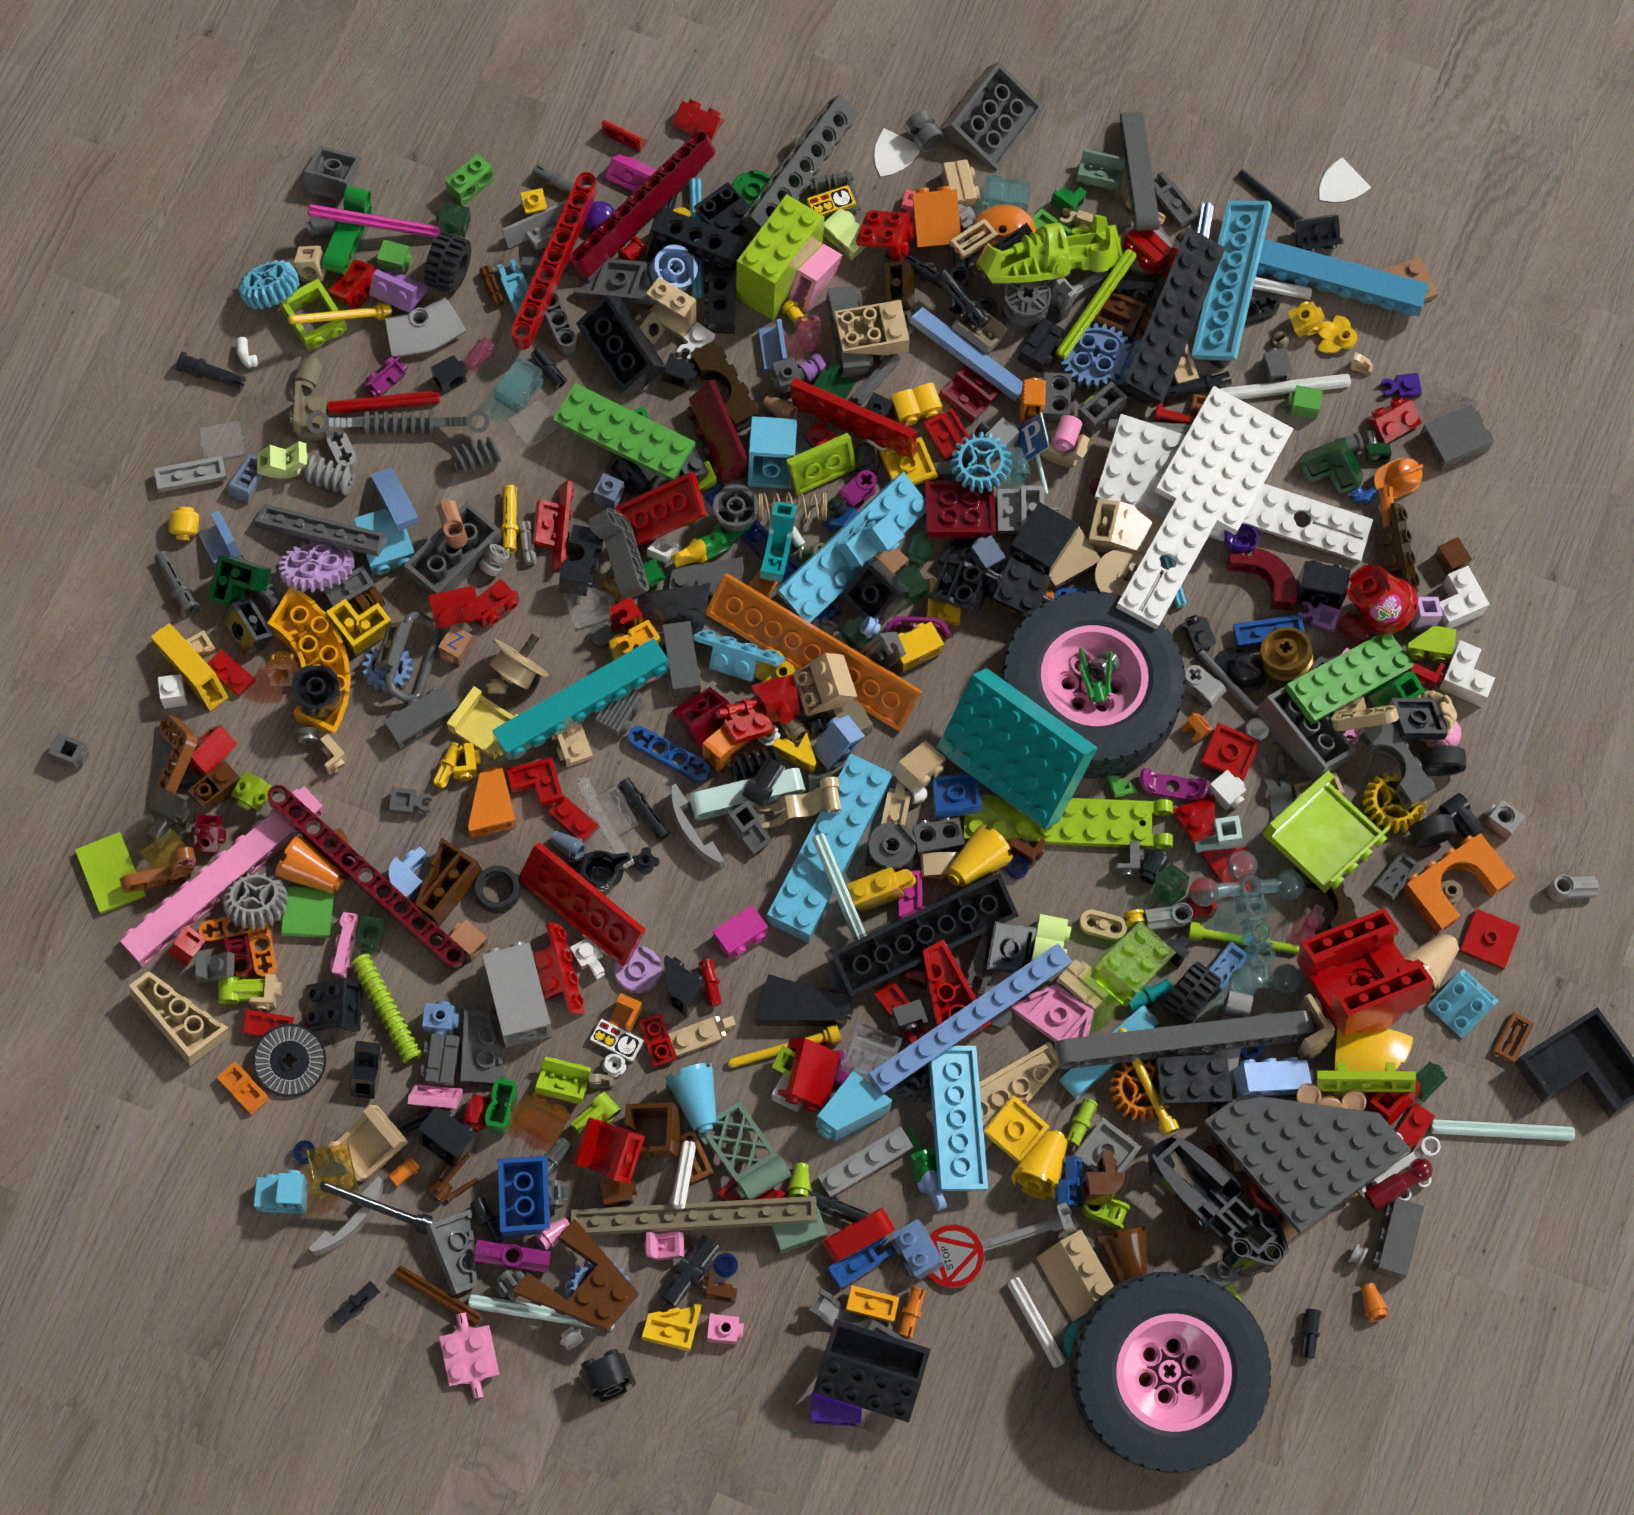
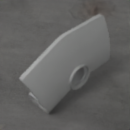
M445 297L424 308H415L408 314L385 317L393 358L399 355L408 356L434 351L466 332L460 318ZM418 320H424L421 324L415 323Z

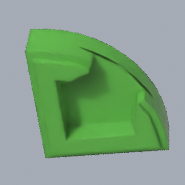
M1117 775L1107 776V782L1114 800L1136 794L1137 790L1133 783Z

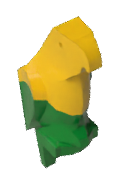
M716 525L711 533L695 537L685 549L674 553L671 559L676 568L690 563H708L732 547V542L751 528L726 533L721 531L719 526Z

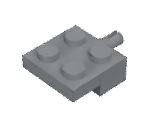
M1021 485V489L997 490V534H1019L1038 503L1041 502L1045 505L1044 486ZM1049 507L1059 513V507Z

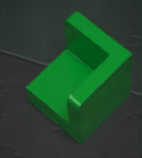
M1062 187L1059 192L1055 190L1052 193L1051 204L1062 212L1064 208H1070L1072 211L1077 212L1085 203L1087 192L1081 187L1075 193L1066 187Z

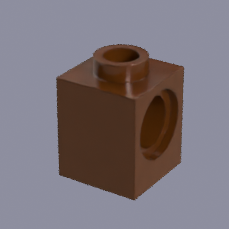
M612 1179L599 1181L604 1208L634 1203L633 1195H637L634 1180L630 1184Z

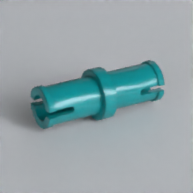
M1168 978L1151 987L1146 986L1143 988V991L1125 998L1126 1006L1132 1013L1143 1005H1153L1156 1003V1000L1168 995L1172 991L1173 986Z

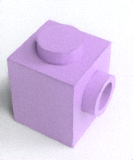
M1418 597V609L1413 620L1410 622L1412 631H1427L1432 626H1438L1443 617L1438 597Z

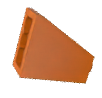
M742 713L737 714L738 718L744 716ZM721 727L703 742V760L717 772L721 773L732 762V755H738L750 741L733 745Z
M491 767L479 773L468 825L470 838L516 828V820L503 768Z

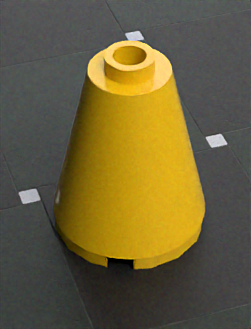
M981 825L974 831L948 869V879L953 885L965 887L1011 862L1013 856L1008 854L1009 844L1000 833L993 828L990 831L985 829L987 825Z
M1057 1130L1047 1131L1014 1169L1011 1176L1012 1182L1015 1186L1017 1182L1023 1186L1021 1191L1025 1194L1041 1200H1047L1048 1196H1052V1199L1055 1198V1189L1059 1185V1179L1061 1178L1068 1143L1063 1133Z

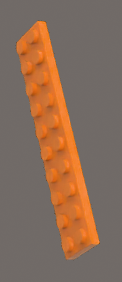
M728 573L723 575L707 607V616L763 650H778L785 657V661L790 662L796 670L804 667L824 653L844 655L857 697L853 700L861 704L866 712L899 732L905 726L923 692Z

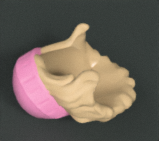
M1432 690L1425 691L1423 695L1417 696L1416 698H1432L1436 700L1448 732L1445 740H1419L1424 741L1429 748L1443 745L1457 746L1461 741L1462 732L1460 725L1456 721V709L1448 695H1442Z

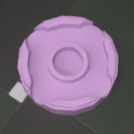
M637 947L630 962L624 967L615 961L614 974L616 981L622 989L629 993L642 994L649 992L658 984L661 978L662 967L660 959L654 951L646 947Z

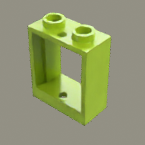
M319 279L297 289L295 293H292V297L287 298L285 302H280L281 310L287 319L289 316L295 315V311L319 298L323 299L330 312L339 311ZM345 319L333 320L308 334L301 324H291L307 350L318 348L325 341L337 338L347 330Z

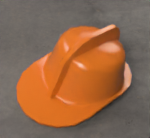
M1399 458L1391 461L1376 471L1374 475L1375 488L1378 491L1382 487H1393L1394 499L1402 497L1419 487L1424 466L1410 458Z

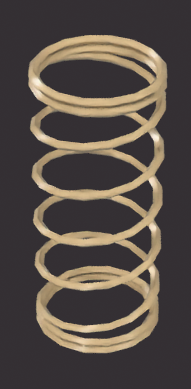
M800 492L797 499L795 521L798 515L800 495L806 521H809L812 496H814L818 520L821 521L822 518V521H826V492L821 493L820 516L815 493L812 492L810 495L807 515L804 496ZM758 493L757 495L759 503L758 522L763 521V497L765 498L768 519L771 521L765 493ZM775 493L773 496L771 514L776 496L778 502H780L779 495L777 493ZM787 493L785 503H787L789 495L790 504H793L790 493Z

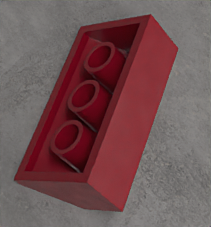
M712 380L689 398V407L686 408L690 421L694 420L696 424L694 430L698 440L702 439L704 446H702L706 459L711 460L713 472L716 478L719 479L720 484L723 485L747 476V456L717 385Z

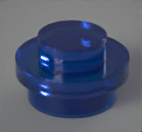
M730 1253L719 1254L713 1263L714 1271L723 1278L733 1276L738 1269L736 1257Z

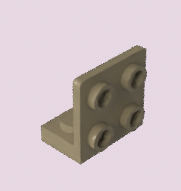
M295 381V389H291V402H294V409H290V423H292L293 433L297 434L298 441L326 442V432L322 434L311 432L307 427L306 420L308 415L314 411H321L327 414V397L304 396L301 382ZM321 416L314 417L312 426L315 429L322 428L324 426V419Z

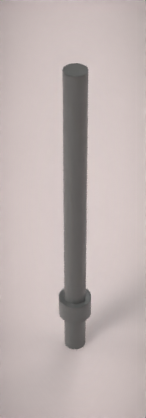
M1201 650L1197 657L1255 718H1260L1256 713L1258 707L1204 650ZM1269 729V733L1271 734L1270 738L1276 744L1279 743L1286 750V748L1281 744V742Z

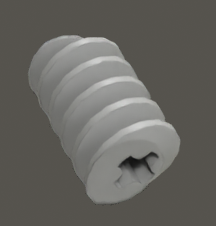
M314 454L307 463L304 473V479H307L308 483L313 484L315 482L316 486L319 487L324 485L325 489L329 490L332 488L333 492L337 493L341 490L342 495L345 496L351 491L356 476L355 472L350 474L349 466L342 471V464L339 463L336 468H333V461L330 460L326 466L325 458L323 457L319 462H316V455Z

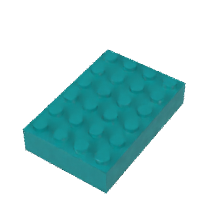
M986 668L972 675L936 750L1042 828L1047 829L1060 821L1098 747Z

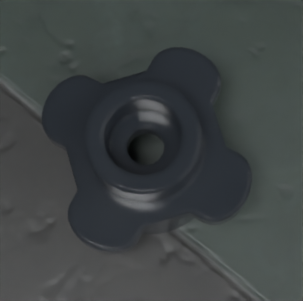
M644 847L640 854L632 857L633 865L637 866L642 875L649 874L660 863L659 858L654 857L651 849L648 847Z

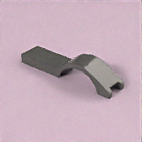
M822 1288L818 1291L820 1297L815 1306H810L808 1309L809 1312L831 1328L835 1319L908 1341L873 1319L846 1312V1307L838 1302L832 1294Z

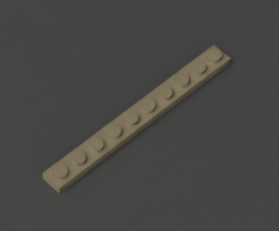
M816 1196L686 1203L684 1209H675L672 1207V1204L571 1210V1222L574 1219L577 1220L588 1235L817 1223Z

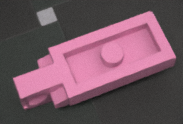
M343 912L339 922L342 926L341 935H337L335 943L337 952L336 956L332 957L330 963V971H332L336 979L347 978L359 916L354 913Z

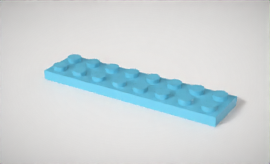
M1227 201L1218 244L1226 249L1203 303L1192 350L1194 360H1237L1272 205L1270 201Z
M904 472L899 473L776 589V592L794 614L810 623L847 588L863 568L861 566L851 567L837 547V544L868 518L886 514L890 515L902 534H904L926 513L925 498Z

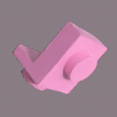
M680 1231L661 1234L647 1232L644 1242L647 1257L655 1260L684 1257V1233Z

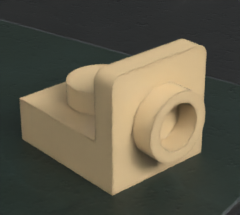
M327 733L320 740L323 745L321 750L329 759L324 764L326 772L331 775L333 772L341 771L348 760L342 749Z

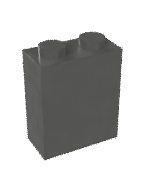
M1472 405L1424 424L1420 432L1440 471L1488 452L1493 443L1490 431L1485 429L1480 413L1475 411Z

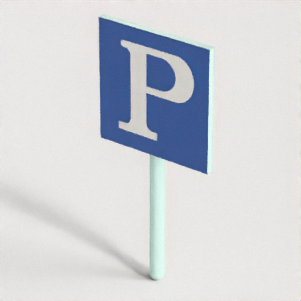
M1040 412L1017 427L1018 431H1020L1018 444L1024 464L1036 457L1041 483L1044 486V494H1048L1039 454L1048 449L1050 444L1043 415Z

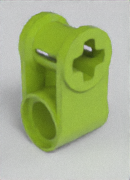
M1113 1199L1106 1204L1099 1205V1211H1092L1088 1205H1084V1202H1082L1081 1211L1089 1219L1100 1222L1115 1230H1123V1221L1126 1212L1130 1211L1131 1206L1123 1201Z

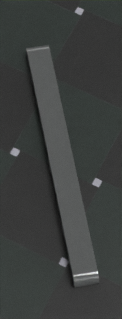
M1302 1010L1069 1038L1057 1041L1055 1049L1059 1068L1074 1069L1136 1061L1135 1058L1148 1060L1155 1059L1157 1056H1181L1304 1041L1305 1038L1316 1032L1311 1012Z

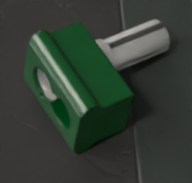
M1371 430L1368 431L1369 443L1365 450L1366 462H1389L1392 453L1390 443H1377L1375 431L1372 430V433Z

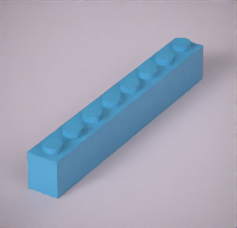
M1264 239L1256 273L1258 275L1266 274L1273 276L1280 281L1288 280L1295 282V284L1303 287L1310 286L1320 292H1332L1342 298L1357 299L1364 304L1372 303L1386 310L1394 309L1408 316L1416 315L1419 317L1429 286L1425 282Z

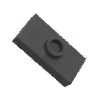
M1401 851L1373 888L1392 902L1406 885L1407 879L1418 870L1420 864Z

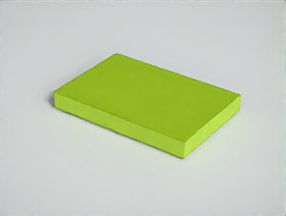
M848 433L786 460L792 491L795 496H798L800 492L805 493L856 470L852 441Z
M120 832L75 849L101 915L146 897L144 890L130 893L122 892L119 879L125 875L137 872Z

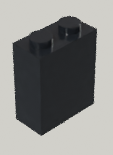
M1039 502L1011 544L1009 554L1015 560L1021 563L1025 562L1032 566V568L1049 576L1077 534L1079 524Z

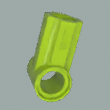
M234 976L219 980L218 1003L235 1005L239 1004L240 1001H249V997H264L265 979H240Z
M602 1092L589 1104V1108L570 1124L582 1138L589 1117L609 1123L617 1117L621 1109L606 1092Z

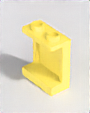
M473 687L448 720V731L467 743L473 742L476 749L495 760L503 752L494 740L492 730L518 716V714L513 716L483 697L481 690Z

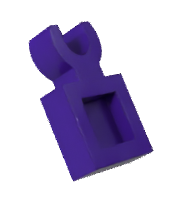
M1418 373L1396 375L1395 381L1383 379L1380 383L1381 387L1387 386L1390 388V390L1383 391L1382 396L1385 398L1391 397L1394 393H1398V397L1403 399L1421 397L1422 395Z

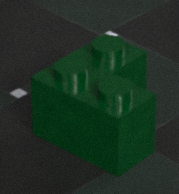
M219 555L207 600L231 606L232 603L243 600L246 588L266 591L272 569L235 556Z

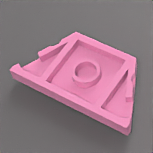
M1058 984L1046 987L1041 992H1034L1028 995L1029 998L1017 1003L1015 1002L1009 1007L1011 1011L1055 1043L1063 1039L1089 1036L1094 1015L1090 1007Z

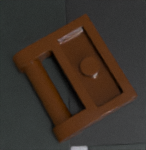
M1113 291L1091 322V325L1094 326L1097 323L1099 326H1103L1106 323L1107 329L1115 326V332L1122 331V335L1128 337L1130 341L1146 304ZM1101 312L1129 323L1128 328L1101 317Z

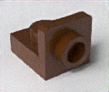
M1013 837L1009 844L1010 849L1008 852L1032 865L1035 859L1040 861L1045 853L1046 848L1043 847L1045 840L1041 838L1036 847L1033 848L1027 840Z
M710 1270L709 1277L704 1276L702 1291H706V1299L736 1303L737 1288H733L732 1284L724 1282L713 1285L715 1271Z

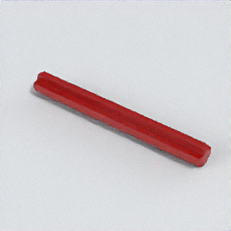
M437 390L336 400L329 401L327 409L328 413L332 415L440 403V395Z

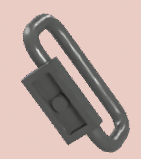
M418 611L407 614L403 622L400 621L387 625L375 663V667L381 670L387 669L385 685L388 692L405 703H409L413 699L419 700L422 698L442 634L441 628H436L431 617ZM413 621H419L432 630V638L415 692L410 695L395 686L394 678Z

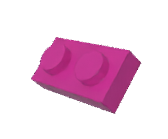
M911 871L916 878V883L914 886L903 890L905 897L898 899V917L922 906V871Z

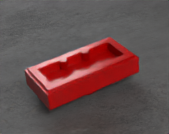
M246 1009L242 1034L262 1037L267 1031L276 1026L293 1024L294 1017Z

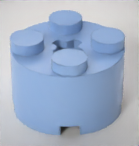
M666 246L655 256L649 265L648 270L652 285L660 277L685 292L697 276L698 265L695 257L691 256L687 252L688 250L682 246Z

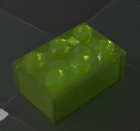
M1140 921L1099 961L1090 976L1127 1007L1167 967L1176 951Z

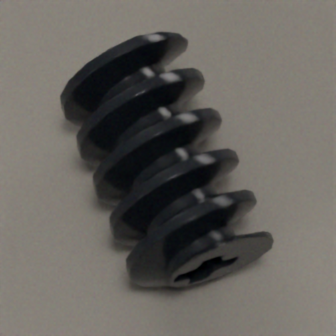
M772 745L769 746L768 753L764 748H760L759 755L755 750H751L750 758L743 752L741 753V760L736 754L732 755L730 768L734 782H738L739 777L746 780L749 774L754 778L767 757L779 762L775 748Z

